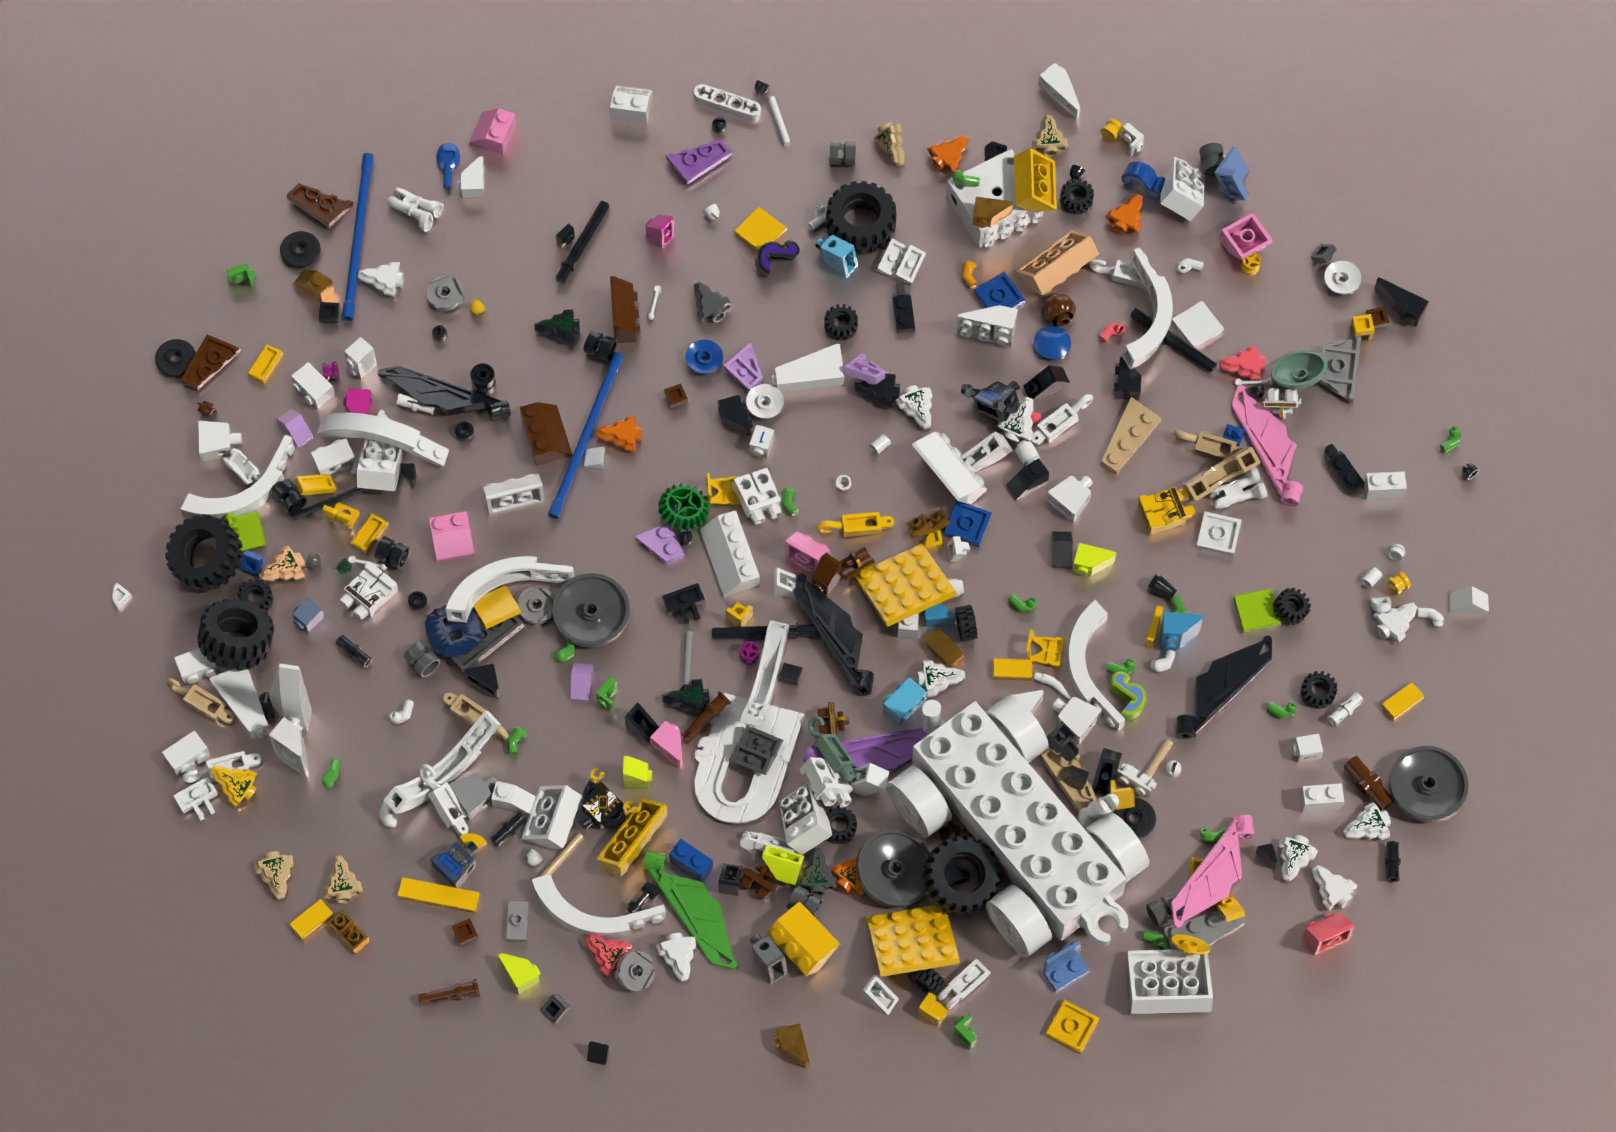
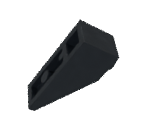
M1378 277L1375 290L1401 320L1408 325L1417 327L1427 309L1429 301Z

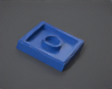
M1005 272L974 289V294L985 308L1001 305L1015 309L1025 303V298Z
M956 500L949 516L951 524L945 527L943 536L949 538L960 537L961 542H968L970 545L979 548L992 512Z

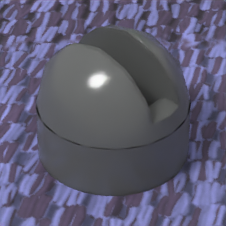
M310 551L306 560V566L316 568L321 564V558L317 553Z

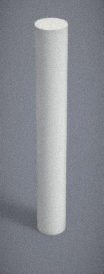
M774 96L768 98L773 116L783 144L788 146L791 144L776 99Z

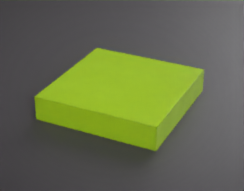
M1271 588L1234 596L1233 599L1243 633L1281 626L1280 617L1277 618L1275 616L1278 612L1273 611L1275 599Z

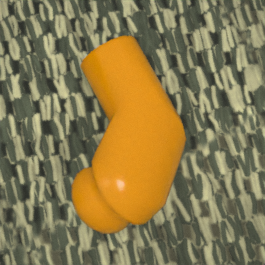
M966 261L962 266L961 277L970 288H973L978 283L972 276L976 264L973 261Z

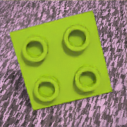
M258 511L239 516H233L232 513L225 515L222 521L232 527L239 535V540L242 542L240 550L246 551L266 546Z

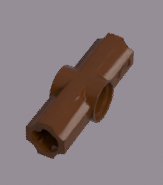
M1358 756L1351 758L1344 765L1343 768L1355 780L1358 790L1364 796H1368L1380 811L1386 810L1394 803L1392 796L1382 786L1380 777L1374 771H1370Z

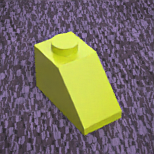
M1079 543L1072 571H1076L1080 575H1093L1114 564L1116 552Z
M624 756V788L648 789V782H652V770H649L648 763Z
M766 845L762 858L776 880H780L785 884L796 885L804 856Z
M503 953L498 955L499 962L518 994L540 983L539 975L541 974L535 964L532 965L527 959Z

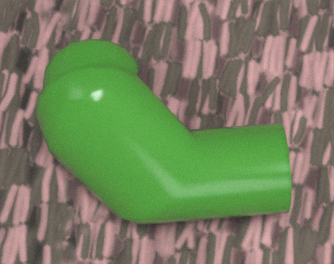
M1453 426L1449 429L1448 441L1440 445L1442 452L1446 453L1460 444L1461 432L1458 427Z
M785 488L781 494V505L794 516L799 511L792 503L795 491L793 488Z
M1012 594L1008 599L1020 612L1036 609L1037 600L1035 598L1022 601L1015 594Z
M566 639L565 648L555 652L554 659L557 662H565L572 658L575 652V644Z
M1131 658L1121 665L1109 662L1107 671L1129 674L1135 670L1136 662Z
M1271 702L1266 710L1279 718H1286L1296 713L1297 706L1295 703L1289 702L1286 706L1280 707Z
M514 728L507 739L509 755H516L518 753L517 741L526 737V730L524 728Z
M338 759L331 760L330 768L322 776L321 781L326 788L332 787L334 781L338 778L340 761Z

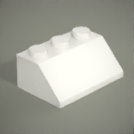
M528 474L523 478H511L502 483H490L483 487L489 515L545 502L543 485L539 474Z
M283 717L269 734L275 755L307 777L309 775L304 739L301 735L302 732L299 728L300 725L293 719L289 721Z
M567 785L540 786L521 840L547 849H564L582 795Z

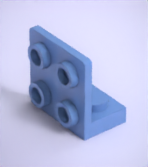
M1232 147L1214 173L1228 198L1246 200L1249 194L1242 181L1249 170L1238 149Z
M1079 941L1074 944L1070 942L1059 953L1053 952L1046 957L1043 974L1055 992L1060 991L1090 971L1079 955L1081 945Z

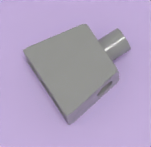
M474 773L449 784L466 812L469 821L492 802L490 790L495 788L497 781L493 775L483 781L479 773Z

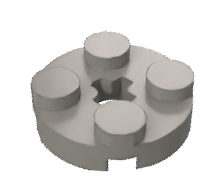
M444 274L436 276L429 282L426 295L429 304L436 311L443 312L455 309L462 304L464 290L462 283L457 278L454 279ZM442 290L450 291L447 296L441 295Z
M531 587L524 590L518 598V606L521 611L520 617L533 626H540L548 622L553 617V594L543 587ZM540 602V609H533V603L538 604Z
M628 951L620 958L617 964L615 978L626 990L640 991L646 989L654 980L655 970H653L652 966L654 963L651 957L644 952ZM637 966L639 973L638 975H633V968Z

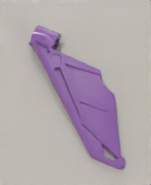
M922 727L840 742L855 762L852 766L853 769L871 763L887 771H893L912 760L913 746L924 739L927 733ZM812 744L805 752L803 762H806L809 757L825 758L818 747Z

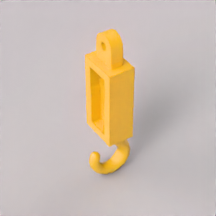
M879 512L846 514L841 516V522L823 521L817 525L816 529L819 533H830L831 528L842 530L843 537L881 534L882 529L892 528L894 518L891 516L880 517ZM875 521L876 526L867 527L865 522Z

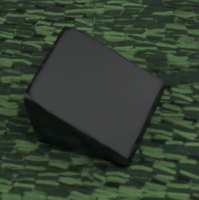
M991 141L985 146V161L1006 152L1007 146Z
M400 463L404 477L410 487L414 489L416 485V468L414 463Z
M784 663L779 674V681L798 686L803 667Z
M1071 765L1065 783L1083 789L1089 772Z
M1273 844L1258 846L1256 854L1271 869L1275 868L1277 858Z
M553 994L540 1010L556 1023L572 1006L561 995Z
M593 1041L589 1042L587 1061L606 1065L610 1053L609 1046Z

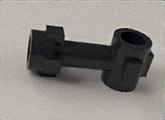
M647 881L641 888L643 894L635 903L631 901L628 904L627 911L630 914L642 911L641 907L649 898L654 900L660 893L658 886L653 882Z

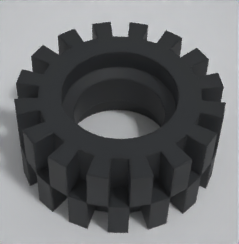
M1074 178L1072 183L1068 180L1066 185H1063L1060 202L1062 207L1065 206L1064 210L1070 209L1071 214H1073V211H1076V214H1079V211H1081L1083 214L1085 210L1088 211L1090 209V206L1092 207L1094 189L1091 184L1087 185L1086 180L1081 182V179L1078 178V182H1076ZM1080 192L1084 195V199L1075 201L1071 199L1070 194Z
M839 304L836 305V308L830 307V311L827 310L824 318L826 333L828 332L830 337L833 335L835 340H837V337H840V341H843V337L848 340L849 335L853 337L858 327L856 311L852 310L850 306L846 308V304H843L842 307ZM840 317L846 318L848 325L837 327L834 321Z
M255 578V581L248 579L249 583L244 581L243 587L239 586L237 598L245 601V599L248 600L251 592L259 591L263 596L256 604L260 605L261 609H270L269 605L273 604V594L271 587L268 583L265 584L263 579L261 581L258 578Z
M1293 587L1283 590L1273 603L1275 607L1273 611L1278 612L1275 616L1277 618L1280 616L1281 622L1286 620L1287 625L1290 623L1292 625L1301 623L1311 610L1309 609L1311 603H1308L1310 599L1309 597L1305 599V592L1301 594L1300 589L1295 591ZM1286 601L1293 602L1297 606L1298 611L1290 610L1286 605Z
M972 606L956 607V622L961 641L977 639V624Z
M1314 671L1313 675L1310 673L1308 677H1305L1301 687V694H1303L1302 699H1306L1305 703L1307 705L1311 703L1312 708L1316 705L1317 709H1321V706L1326 708L1328 704H1332L1337 693V682L1334 683V677L1330 678L1331 674L1327 673V675H1324V671L1318 674V671ZM1322 684L1327 692L1322 696L1315 695L1312 692V686Z
M837 806L836 809L831 807L830 811L827 810L825 812L830 821L832 831L829 842L835 841V844H838V842L844 844L846 840L849 842L857 831V820L855 814H852V810H847V807L842 809L840 806ZM835 819H843L847 823V827L843 831H836L832 828L831 824Z
M933 968L908 973L912 983L918 989L920 988L922 992H926L927 995L931 992L937 996L946 985L943 977L938 972L936 973Z

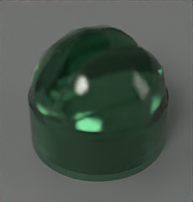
M344 558L336 566L335 570L342 575H348V571L352 570V565Z

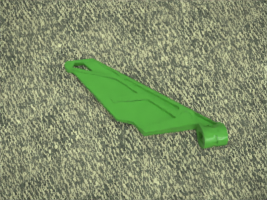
M647 850L643 870H647L692 937H695L696 943L707 959L713 965L736 969L738 963L732 955L720 903L709 896L706 884L664 873L667 855ZM718 952L729 959L731 963H722Z

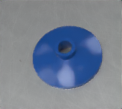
M698 340L687 349L686 362L693 371L700 374H709L721 366L723 351L714 341Z

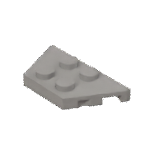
M1355 336V338L1346 341L1343 339L1336 343H1328L1322 345L1321 355L1327 360L1328 370L1319 383L1352 403L1355 393L1361 336Z

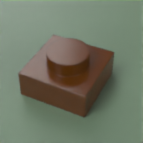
M1384 306L1366 310V315L1371 314L1374 329L1389 326L1390 322Z
M682 384L664 389L670 409L688 403V398Z
M470 918L452 926L460 946L478 938Z

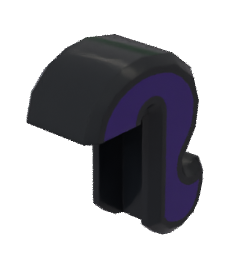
M789 240L783 245L774 241L764 243L757 251L755 266L758 272L767 277L770 274V259L792 261L799 254V246L796 242Z

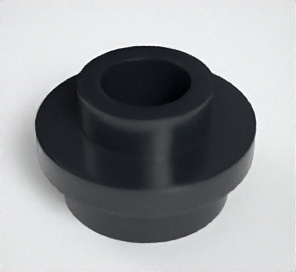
M462 421L455 427V434L459 439L467 440L473 436L474 428L469 422Z
M415 591L409 595L408 604L414 610H421L427 604V597L423 592ZM417 599L421 600L420 603H414Z

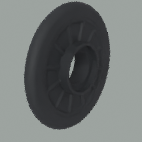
M305 231L289 234L280 245V255L284 262L297 268L306 267L314 263L319 257L321 250L318 239L313 234ZM298 246L305 247L302 253H297L295 249Z
M172 339L166 341L158 348L155 355V363L162 373L168 376L184 375L196 351L189 342L181 339ZM174 354L181 356L178 361L171 360V356Z
M1135 798V807L1118 809L1113 812L1132 829L1138 838L1148 835L1156 824V814L1153 807L1147 801L1140 798ZM1137 814L1140 820L1136 823L1131 822L1129 816Z

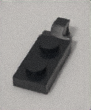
M896 282L897 293H893L892 297L896 332L915 331L910 292H905L904 282Z
M1332 443L1326 446L1324 452L1328 456L1326 458L1327 465L1346 493L1350 494L1363 487L1365 482L1341 450L1337 451Z

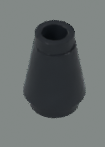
M1155 574L1148 585L1152 592L1172 599L1177 592V589L1162 575L1158 576Z

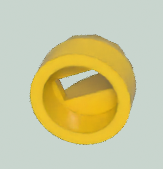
M477 298L470 304V311L475 315H479L486 310L482 302Z

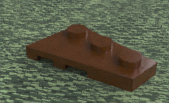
M207 334L182 376L181 383L199 390L237 356L241 349Z

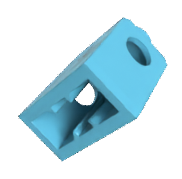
M831 235L827 240L820 238L816 242L815 247L821 250L824 263L845 278L858 266L854 245L834 235Z

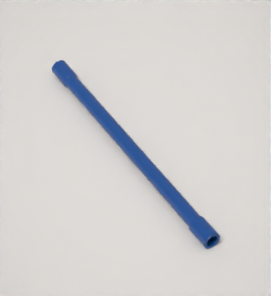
M364 153L362 157V172L351 257L342 311V320L352 321L354 314L358 267L370 174L374 158L370 153Z
M614 352L611 357L604 380L560 488L548 512V516L553 519L559 518L564 506V501L614 377L624 358L621 353Z

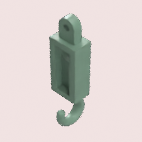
M812 716L808 721L807 727L809 733L818 739L815 742L816 746L835 773L841 772L846 780L853 781L856 777V773L852 768L855 762L836 734H824L815 730V721H818L821 726L825 722L820 716Z

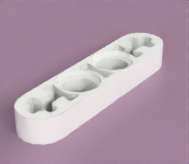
M705 84L697 85L694 88V98L699 103L750 120H756L761 116V106L756 101ZM716 96H722L724 100L722 102H716L714 98ZM733 102H739L741 106L739 108H733L731 104ZM753 108H755L756 111H754L753 113H751L750 110H752Z

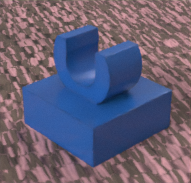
M1227 424L1222 438L1237 442L1236 446L1240 447L1245 429Z
M246 550L243 553L241 569L258 576L262 570L264 555L260 556L255 554L254 551Z

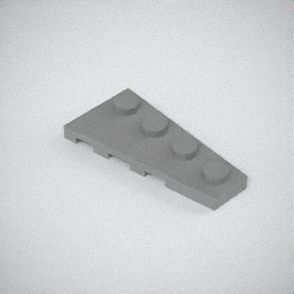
M1216 911L1184 921L1183 926L1178 929L1173 925L1164 927L1163 932L1170 950H1180L1171 942L1172 936L1177 934L1197 937L1211 946L1217 940L1242 927L1245 921L1242 917L1226 922L1221 913Z

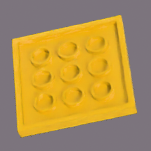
M923 544L870 566L854 576L887 627L956 596L955 589Z
M934 905L866 917L880 977L960 964L948 914L944 911L945 908H938Z

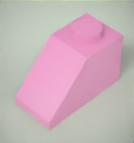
M665 721L650 737V743L681 768L683 763L680 729L675 724H669Z

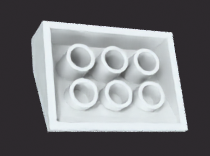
M1182 950L1127 951L1131 1014L1211 1012L1213 993L1208 953L1194 954L1193 957L1184 955Z

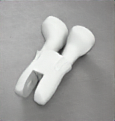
M398 187L393 191L397 198L390 196L386 201L392 208L406 213L409 217H415L419 221V228L424 232H428L431 229L433 217L439 218L444 208L443 203L440 201L422 199L421 196H415Z
M1256 467L1248 470L1244 478L1240 480L1235 479L1228 484L1220 485L1209 493L1211 499L1226 495L1213 503L1215 509H1222L1248 499L1257 498L1262 500L1268 497L1263 482H1260V476ZM1253 486L1252 488L1243 491V488Z
M1107 794L1103 798L1090 802L1088 807H1084L1079 811L1078 822L1086 829L1096 821V818L1099 819L1115 810L1119 805L1118 797L1115 794Z

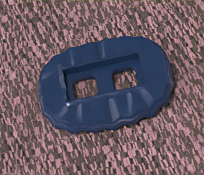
M447 605L434 609L431 614L427 615L425 627L428 638L436 652L442 656L455 657L466 654L478 646L482 634L479 621L472 610L467 623L457 622L451 626H445L443 621L447 619ZM461 631L462 638L454 641L450 639V634Z

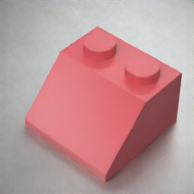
M1341 912L1336 915L1331 913L1320 922L1313 921L1309 923L1303 935L1312 952L1316 955L1349 940L1355 926Z

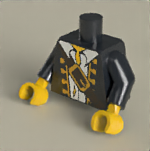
M598 768L591 770V778L584 789L581 799V808L585 816L578 822L585 830L593 823L600 830L619 827L630 816L629 813H635L638 810L637 807H633L630 810V805L633 801L623 803L601 781L598 783V780L602 779L605 775L604 772H601L599 777H597L596 771Z

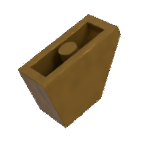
M976 197L972 225L981 228L992 227L1012 213L1013 201Z
M304 270L293 283L294 286L319 302H325L334 291L332 280L317 270Z
M800 1023L776 1029L777 1036H773L776 1048L780 1047L781 1054L808 1068L810 1061Z

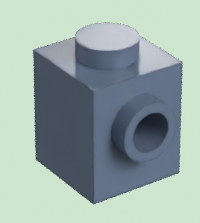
M308 598L303 604L297 605L294 609L293 623L300 630L304 629L309 633L324 618L323 610Z

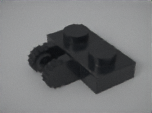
M698 583L662 596L669 615L680 612L684 624H688L689 617L685 609L691 608L694 618L696 620L700 619L696 605L704 603L705 598Z
M1061 721L1046 736L1049 748L1056 753L1060 751V755L1066 761H1071L1078 755V747L1071 740L1075 735Z

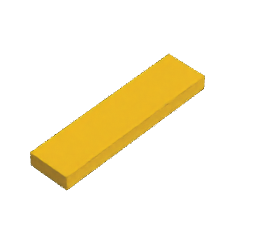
M402 877L398 892V898L472 913H476L480 892Z

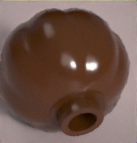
M1050 294L1041 307L1043 319L1051 326H1067L1076 313L1075 303L1066 294Z

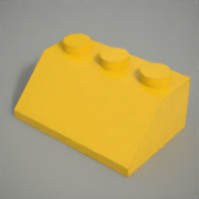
M1031 148L1014 155L1015 205L1027 211L1057 210L1055 161Z
M801 902L795 904L777 919L766 933L806 976L818 972L840 945Z

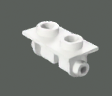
M232 449L230 452L231 456L223 458L224 462L247 485L256 483L260 476L259 469L251 461H247L245 465L247 457L239 449Z
M1123 763L1120 770H1117L1116 778L1124 786L1132 787L1140 796L1145 795L1149 798L1151 790H1154L1157 785L1154 782L1155 780L1144 773L1140 778H1137L1139 770L1130 764L1126 765Z

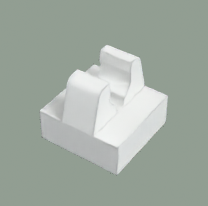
M952 537L947 544L950 562H957L961 556L967 555L966 551H970L969 543L961 542L960 537Z

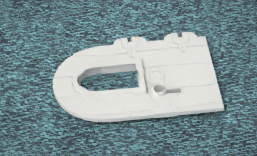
M723 693L732 703L720 712L719 717H714L709 722L712 725L709 736L701 738L697 744V747L703 750L696 749L694 753L695 760L699 763L694 782L695 793L699 804L713 818L724 823H748L760 818L774 805L805 714L770 705L765 720L761 722L760 726L754 728L784 740L768 773L763 775L755 771L746 796L737 802H729L725 800L721 792V785L737 742L740 743L746 729L745 723H741L740 720L749 699Z

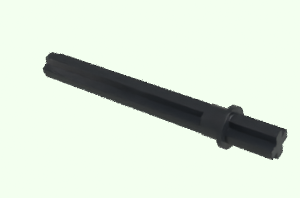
M602 200L598 204L568 257L561 263L562 267L555 277L557 282L564 284L570 273L574 272V266L608 211L609 203Z
M1135 308L1131 312L1130 317L1143 325L1142 328L1150 329L1153 321L1152 316H1148L1138 308ZM1170 330L1167 331L1163 340L1208 371L1212 372L1216 368L1217 363Z
M798 623L796 625H789L787 637L816 636L815 626L813 624L798 625ZM768 626L712 628V638L766 637Z

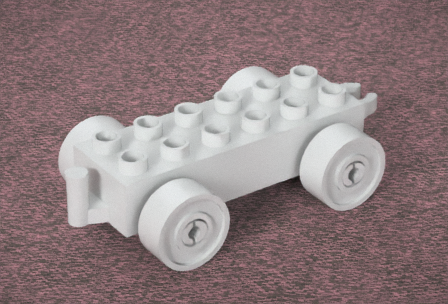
M1007 695L985 712L974 701L946 722L940 719L941 704L936 700L926 701L922 707V728L927 733V736L913 746L912 764L914 766H910L888 782L887 791L901 816L920 836L928 838L951 821V809L976 840L983 841L985 848L989 846L992 849L990 853L992 856L996 855L999 860L996 864L1001 867V870L1014 884L1006 887L986 903L988 915L1005 941L1019 955L1027 958L1052 939L1050 928L1062 941L1079 927H1082L1090 939L1096 944L1103 946L1109 945L1111 936L1099 928L1098 920L1101 917H1112L1116 921L1118 930L1122 933L1126 932L1129 925L1128 916L1125 910L1114 901L1123 895L1125 884L1149 866L1148 855L1132 829L1112 812L1100 817L1084 829L1030 766L1029 762L1049 747L1042 727L1030 710L1016 697Z

